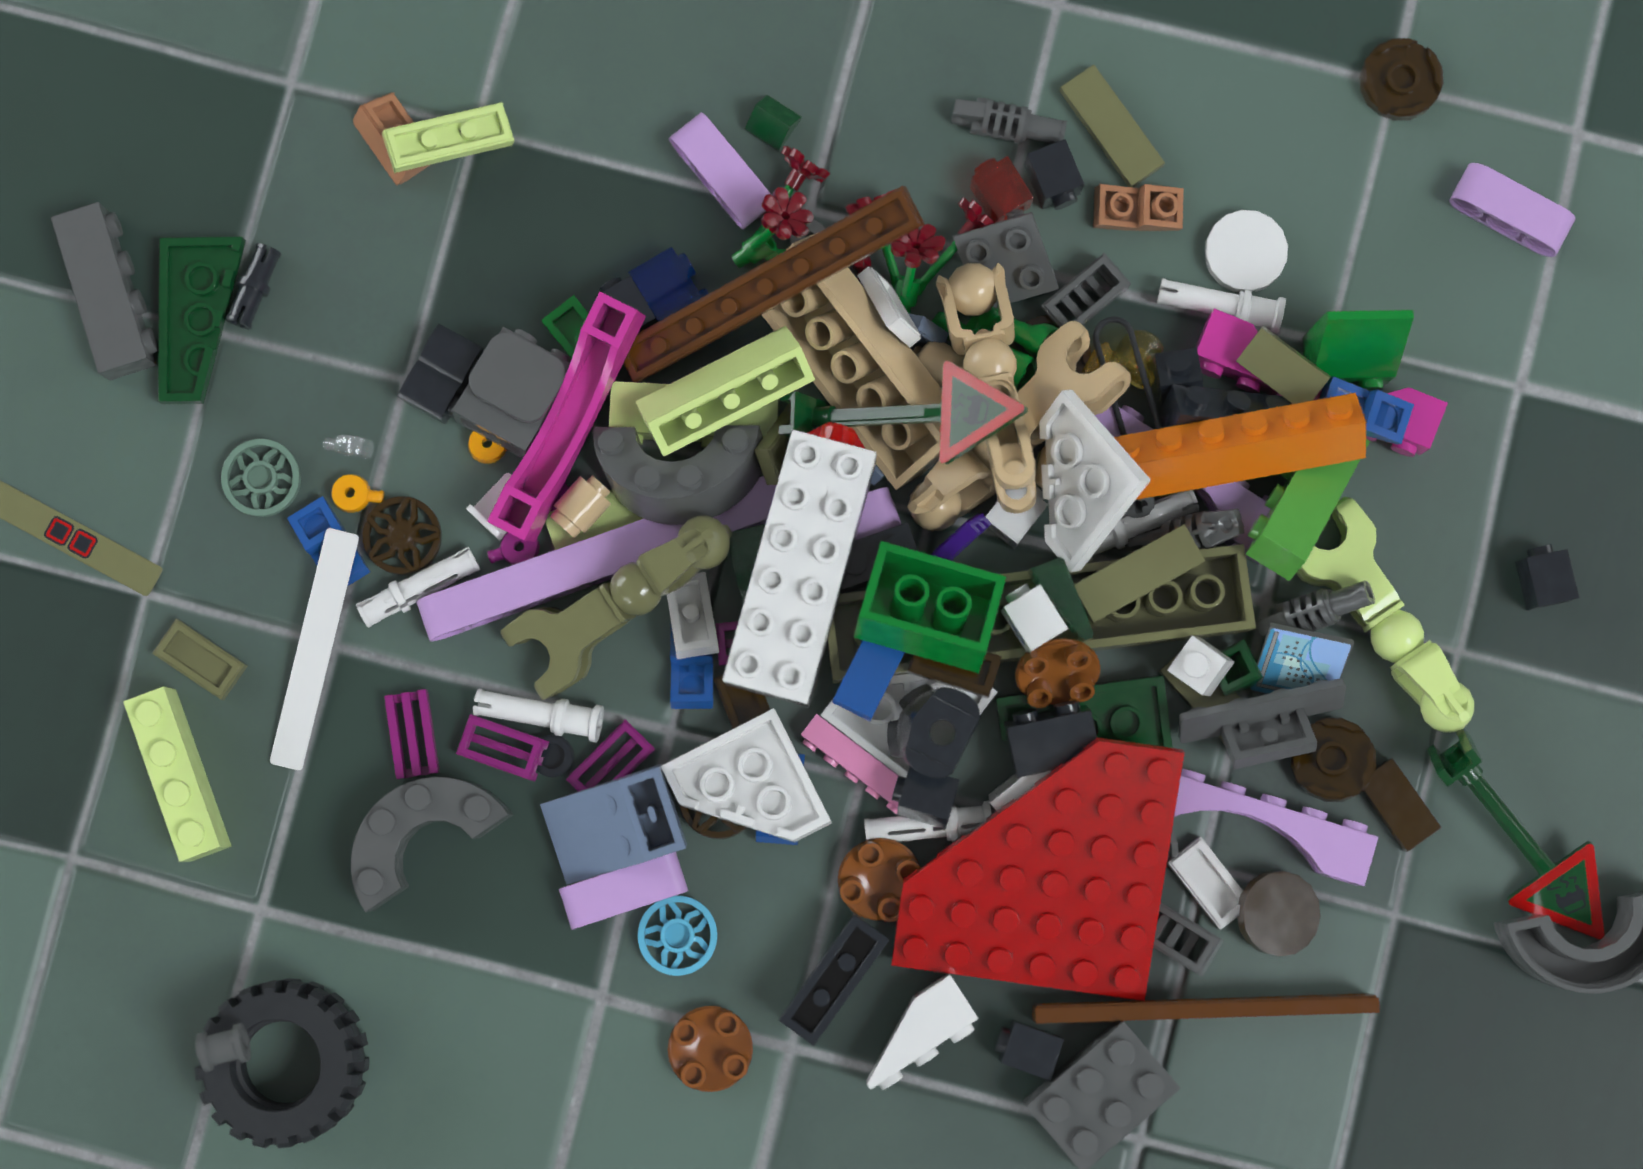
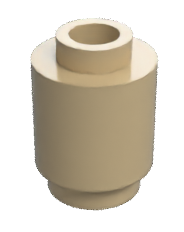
M579 476L553 505L556 509L550 517L573 538H576L581 531L586 533L611 505L606 499L610 491L594 476H591L587 481Z

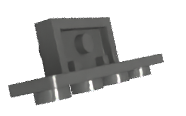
M1342 678L1330 681L1319 680L1308 686L1289 690L1278 689L1270 694L1249 699L1237 698L1229 703L1208 708L1196 707L1179 715L1178 737L1181 743H1188L1221 735L1233 769L1315 752L1317 740L1307 716L1341 709L1344 706L1346 684Z

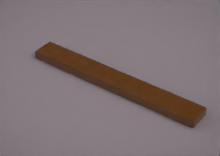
M906 186L895 189L638 333L624 361L632 381L639 383L924 226L925 223Z
M1370 993L1034 1003L1032 1005V1019L1035 1023L1380 1013L1379 997Z

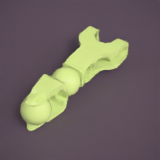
M1346 496L1342 497L1332 512V517L1341 533L1340 546L1331 550L1318 549L1314 546L1307 561L1296 574L1304 582L1315 586H1326L1333 591L1364 580L1368 581L1374 593L1375 604L1352 611L1350 614L1365 633L1371 629V643L1375 652L1383 659L1395 663L1390 667L1392 670L1391 675L1420 706L1425 722L1433 729L1441 732H1456L1463 729L1471 721L1474 713V700L1470 690L1458 682L1441 648L1430 640L1424 643V630L1420 621L1411 613L1400 610L1405 604L1400 600L1397 592L1373 557V550L1376 545V528L1354 499Z

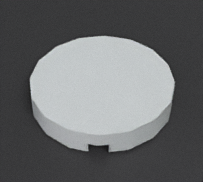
M1239 210L1227 214L1213 226L1205 241L1206 265L1209 273L1219 285L1233 292L1240 293V291L1244 290L1253 292L1265 289L1280 276L1287 262L1288 244L1284 232L1271 217L1259 211Z

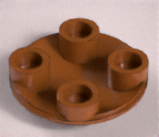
M1066 638L1052 639L1032 652L1027 651L1021 657L1016 667V682L1021 692L1027 696L1028 703L1035 708H1043L1049 704H1058L1072 700L1085 702L1095 694L1094 685L1100 675V661L1094 650L1085 643Z
M874 838L863 841L853 847L841 862L838 871L840 896L845 904L861 917L877 921H896L903 879L916 869H921L920 864L912 851L900 842L887 838Z
M703 1006L686 1013L675 1024L668 1041V1058L674 1073L687 1087L704 1092L721 1091L737 1083L746 1075L753 1054L752 1038L746 1024L732 1011L718 1006Z

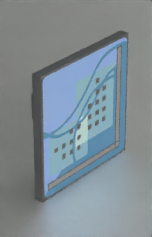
M1270 622L1257 660V665L1263 678L1248 690L1270 694L1278 689L1289 690L1308 686L1319 680L1330 681L1342 678L1354 645V640Z

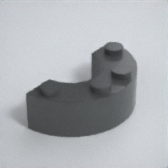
M759 425L724 426L716 430L713 440L702 452L689 459L675 462L656 460L646 454L635 427H594L593 438L596 455L613 494L629 511L656 523L683 525L689 519L698 515L716 517L738 504L752 490L762 473L755 453V448L763 439Z
M444 777L424 778L408 782L392 790L381 798L365 816L353 844L351 856L352 881L362 908L365 912L375 911L409 887L403 873V854L409 840L420 828L436 821H447L461 827L472 839H480L514 814L492 792L474 783Z
M1643 891L1616 896L1617 915L1611 930L1600 941L1586 947H1577L1568 943L1555 930L1549 915L1531 914L1493 922L1497 936L1510 958L1528 975L1552 987L1581 993H1606L1625 988L1643 978Z

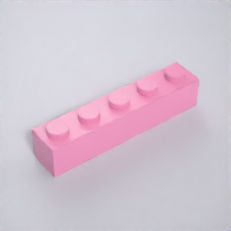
M816 714L801 733V736L804 738L802 743L813 752L818 748L825 754L823 759L834 768L839 764L847 770L844 775L855 784L860 780L868 786L865 791L878 800L881 796L888 801L886 807L897 815L899 802L893 801L892 796L898 775Z

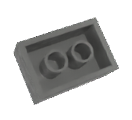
M1114 1021L1052 1075L1051 1080H1046L1022 1102L1077 1168L1089 1169L1181 1088L1124 1021Z

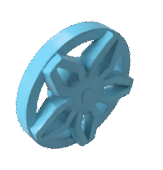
M676 895L657 901L648 908L640 921L638 928L639 948L645 960L654 969L664 974L681 976L693 973L703 967L714 953L718 935L716 922L706 906L691 897ZM675 902L690 904L697 908V910L687 913L684 919H682V912ZM666 904H669L676 914L675 919L669 921L666 918ZM659 909L660 921L664 926L654 925L646 928L652 914ZM703 914L704 918L697 927L693 928L689 923L690 919ZM707 922L711 934L709 946L702 937L695 936V933L703 930ZM656 931L661 932L660 941L645 938L647 934ZM693 942L699 943L705 950V955L691 950L690 947ZM647 945L656 948L665 947L661 952V964L652 957ZM669 951L677 953V958L671 968L668 967ZM684 951L689 957L699 959L692 966L678 969L683 960Z

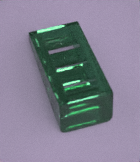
M1060 557L1031 568L1028 572L1031 580L1036 586H1042L1075 638L1082 643L1092 639L1094 635L1064 558Z

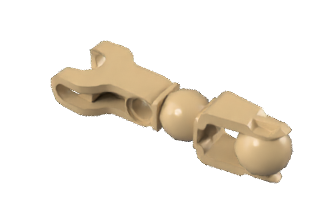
M967 263L956 268L949 279L938 275L936 287L943 303L951 346L958 355H965L963 369L1019 402L1013 378L1017 370V359L1012 349L1008 346L1013 343L1015 331L1013 312L1005 285L1004 268L999 263L992 270L980 263ZM997 302L1001 322L994 325L993 331L981 329L974 335L971 330L960 327L957 311L965 316H980L990 311ZM1021 416L985 440L998 502L1004 511L1014 514L1023 513L1031 509L1036 502L1037 496L1035 462L1024 418ZM1024 487L1027 490L1025 496L1019 500L1010 498L1005 492V489L1014 490Z
M1077 321L1067 322L1040 345L1036 359V373L1017 392L1019 402L1028 408V412L1023 415L1032 450L1035 446L1045 441V439H1040L1039 421L1061 391L1073 390L1090 411L1097 415L1105 412L1130 385V372L1116 362H1107L1090 374H1078L1076 372L1077 362L1090 345L1087 329ZM983 441L948 465L938 461L926 475L924 482L916 486L910 495V501L907 506L916 524L930 531H943L954 525L958 517L964 516L996 493L986 441Z

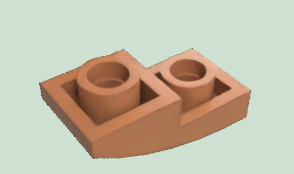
M1099 184L1095 187L1093 228L1128 231H1179L1183 229L1184 188L1144 184L1140 188Z

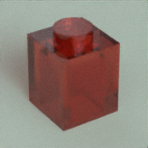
M1008 156L998 162L995 158L988 159L975 168L974 172L976 175L972 176L970 188L987 216L994 223L1007 220L1006 214L1013 210L1022 209L1024 212L1031 207L1034 197Z

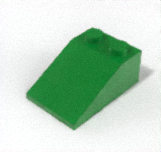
M1414 310L1327 311L1303 336V356L1331 377L1334 376L1351 384L1358 385L1368 391L1383 390L1384 384H1388L1397 375L1414 320Z

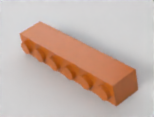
M1356 393L1114 437L1151 479L1136 500L1366 458V420Z

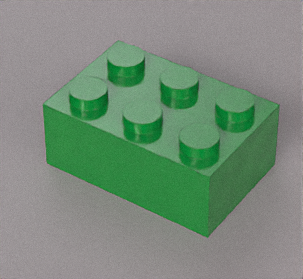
M881 541L858 618L854 638L979 673L987 652L1006 576Z

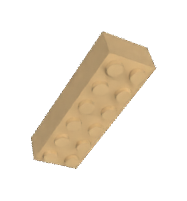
M811 236L794 242L788 249L810 238ZM849 268L840 271L762 315L773 331L784 326L789 329L803 350L815 378L813 383L830 405L835 406L837 409L939 404L942 401V388L912 349L887 328L868 293ZM940 422L851 427L856 431L865 448L876 452V465L895 490L920 477L939 460Z

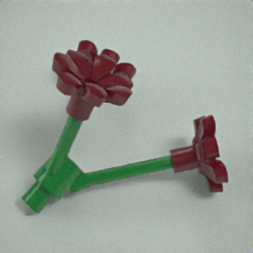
M784 146L781 152L785 155L784 160L790 164L792 169L784 181V184L787 186L785 188L778 187L775 189L773 196L767 194L764 197L761 206L767 213L761 220L762 225L752 237L742 243L740 250L732 254V259L739 268L750 262L756 264L762 259L770 260L785 252L787 249L777 248L772 237L774 234H777V237L781 240H787L791 237V234L797 238H802L809 233V228L806 225L813 221V213L810 210L801 209L807 199L798 190L805 179H814L822 183L831 173L824 168H819L809 160L804 161L803 153L795 148ZM869 255L852 265L857 275L865 270L866 267L869 266L871 268V257Z
M886 194L876 196L873 200L868 196L856 200V203L846 205L845 209L851 215ZM964 197L961 198L958 205L964 211L967 222L958 230L957 234L994 224V221L986 214L982 215V207L972 199L970 202ZM925 224L921 230L916 229L891 243V247L889 244L882 248L891 278V285L909 314L911 313V308L917 304L918 295L922 294L928 283L958 251L955 241H953L939 257L938 251L943 249L946 240L943 236H934L937 229L931 224ZM894 256L905 257L904 263L907 266L905 275L899 274ZM922 260L933 264L920 279L914 277L916 268L920 266Z

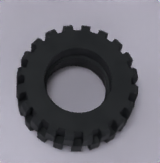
M291 978L272 980L250 986L239 991L237 996L227 999L218 1007L219 1014L209 1018L203 1030L208 1035L232 1030L234 1024L242 1023L247 1031L250 1042L256 1032L270 1023L282 1021L295 1023L305 1029L315 1041L320 1053L321 1071L317 1084L305 1097L295 1102L277 1103L263 1096L255 1088L249 1077L246 1062L241 1063L238 1059L214 1066V1070L204 1072L201 1065L195 1067L196 1081L203 1080L206 1090L199 1093L203 1105L211 1103L216 1110L211 1116L219 1126L227 1123L232 1128L230 1135L240 1141L249 1138L252 1139L253 1146L266 1148L270 1145H277L278 1149L289 1148L302 1142L304 1144L336 1126L354 1108L353 1102L356 1097L362 1094L366 1084L362 1080L363 1074L369 1070L370 1057H364V1046L368 1045L366 1033L360 1034L356 1023L360 1019L355 1011H347L342 1005L345 1000L336 992L329 994L324 991L323 985L315 982L305 983L301 982V979Z

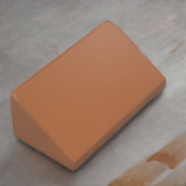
M393 92L360 105L353 118V123L396 185L408 181L430 166L426 165L394 173L382 132L384 129L414 122Z

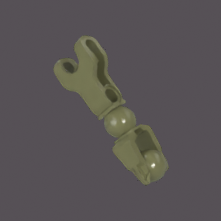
M698 515L693 517L681 527L677 538L643 553L636 562H630L621 566L611 578V582L602 584L565 610L557 607L531 609L501 630V636L508 646L524 644L531 639H536L547 647L550 656L549 668L534 684V688L541 700L557 696L583 680L591 667L592 652L597 644L636 616H642L651 612L658 605L663 595L682 588L701 569H711L718 566L726 558L729 551L732 535L729 526L723 525L719 520L711 516Z

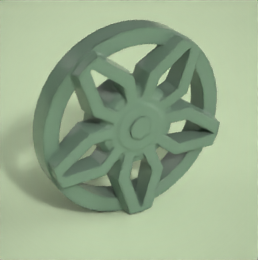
M253 439L240 444L228 455L222 467L221 484L226 498L236 509L250 516L268 517L282 512L294 501L300 490L301 472L296 458L286 447L269 439ZM255 447L273 448L263 456L262 461H260L256 453L250 450ZM281 452L277 465L272 466L270 460ZM242 453L250 456L254 462L247 466ZM237 459L239 467L244 473L238 474L230 481V472ZM286 459L291 465L293 478L285 473H278V471L284 468ZM279 480L287 481L291 484V488H278ZM242 481L246 486L244 490H231ZM272 491L278 495H286L280 503L272 507L274 500ZM252 492L250 499L254 509L242 505L236 497L248 496ZM260 495H266L267 497L264 509H261L258 500Z

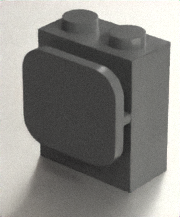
M503 327L499 334L490 340L471 371L469 383L452 412L455 422L482 435L489 441L500 445L523 459L554 403L572 358L557 349H552L551 352L536 345L537 340L532 335L521 329H516L515 332H512Z

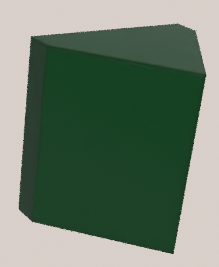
M767 95L755 105L745 130L772 148L780 151L802 117Z
M1244 639L1220 651L1235 661L1219 683L1224 696L1250 689L1263 678Z

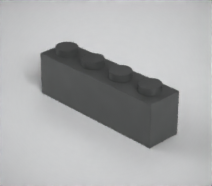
M99 202L51 217L98 373L111 381L157 366L154 353L159 351L158 343L152 329H146L142 314L147 313L146 304L139 289L134 290L130 275L135 274L130 255L126 250L122 251L118 237L123 236V230L116 213H110Z

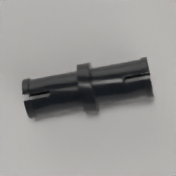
M261 243L255 245V251L245 275L238 278L236 284L239 286L229 314L225 318L229 323L237 325L242 311L245 310L240 320V327L247 330L252 328V322L262 298L269 295L271 289L268 283L277 261L281 257V252L270 247L266 260L263 262L267 252V245Z

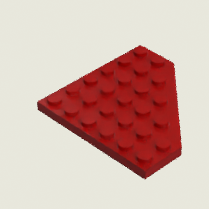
M1096 738L1075 757L1065 764H1060L1034 783L1035 786L1016 800L1012 799L986 818V821L968 835L964 834L938 853L935 859L921 869H916L903 879L891 966L1145 1001L1185 754L1183 749Z

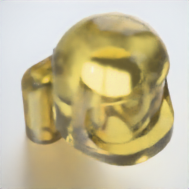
M1134 330L1151 387L1155 381L1153 374L1156 369L1155 353L1164 352V346L1153 333L1146 330ZM1128 333L1121 339L1114 351L1111 350L1108 342L1100 344L1105 362H1116L1124 366L1130 372V384L1144 389ZM1095 349L1082 369L1083 374H1090L1100 368Z

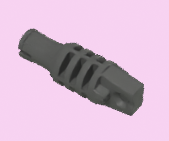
M978 98L977 102L956 99L951 119L953 124L971 128L970 133L984 137L990 136L994 139L1000 138L1004 141H1015L1014 143L1018 144L1021 142L1025 143L1026 139L1054 144L1064 140L1067 121L1033 115L1031 114L1032 110H1029L1028 107H1019L1015 104L1009 105L1001 101L994 102V100Z
M1239 509L1205 510L1167 520L1162 524L1161 529L1142 533L1128 539V546L1142 545L1144 547L1184 524L1199 550L1214 548L1218 544L1244 534L1245 531Z
M1365 580L1333 592L1330 589L1322 588L1275 605L1276 614L1260 619L1256 623L1261 637L1266 636L1270 622L1309 631H1317L1338 623L1343 614L1375 604V597L1369 582Z

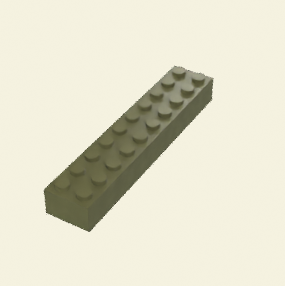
M1244 544L1200 549L1206 562L1093 624L1071 586L1118 560L1086 563L1081 571L1070 572L1066 566L999 574L1006 576L987 652L1002 656L1000 663L1019 661L1026 653L1001 612L1003 607L1009 604L1005 597L1025 584L1028 585L1030 590L1041 585L1068 627L1066 631L1053 639L1066 638L1085 643L1094 651L1189 640L1192 635L1205 638L1249 632L1255 629L1256 625ZM866 591L840 594L828 637L833 683L842 682L863 641L854 638ZM904 653L893 676L910 674L907 673L912 654Z

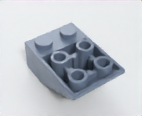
M661 764L540 804L566 885L647 862L687 847V841Z

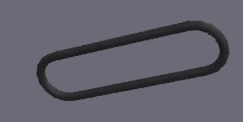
M1117 316L1101 320L1093 333V344L1100 367L1106 363L1099 342L1100 330L1109 323H1119L1125 327L1128 333L1156 429L1163 428L1134 330L1130 323L1124 318ZM1116 400L1112 404L1120 435H1127Z

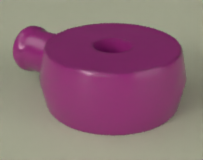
M507 532L501 540L500 547L488 550L487 554L492 564L504 559L510 565H514L537 557L540 550L539 540L537 538L536 542L524 541ZM523 543L524 549L519 552L516 551L517 544Z

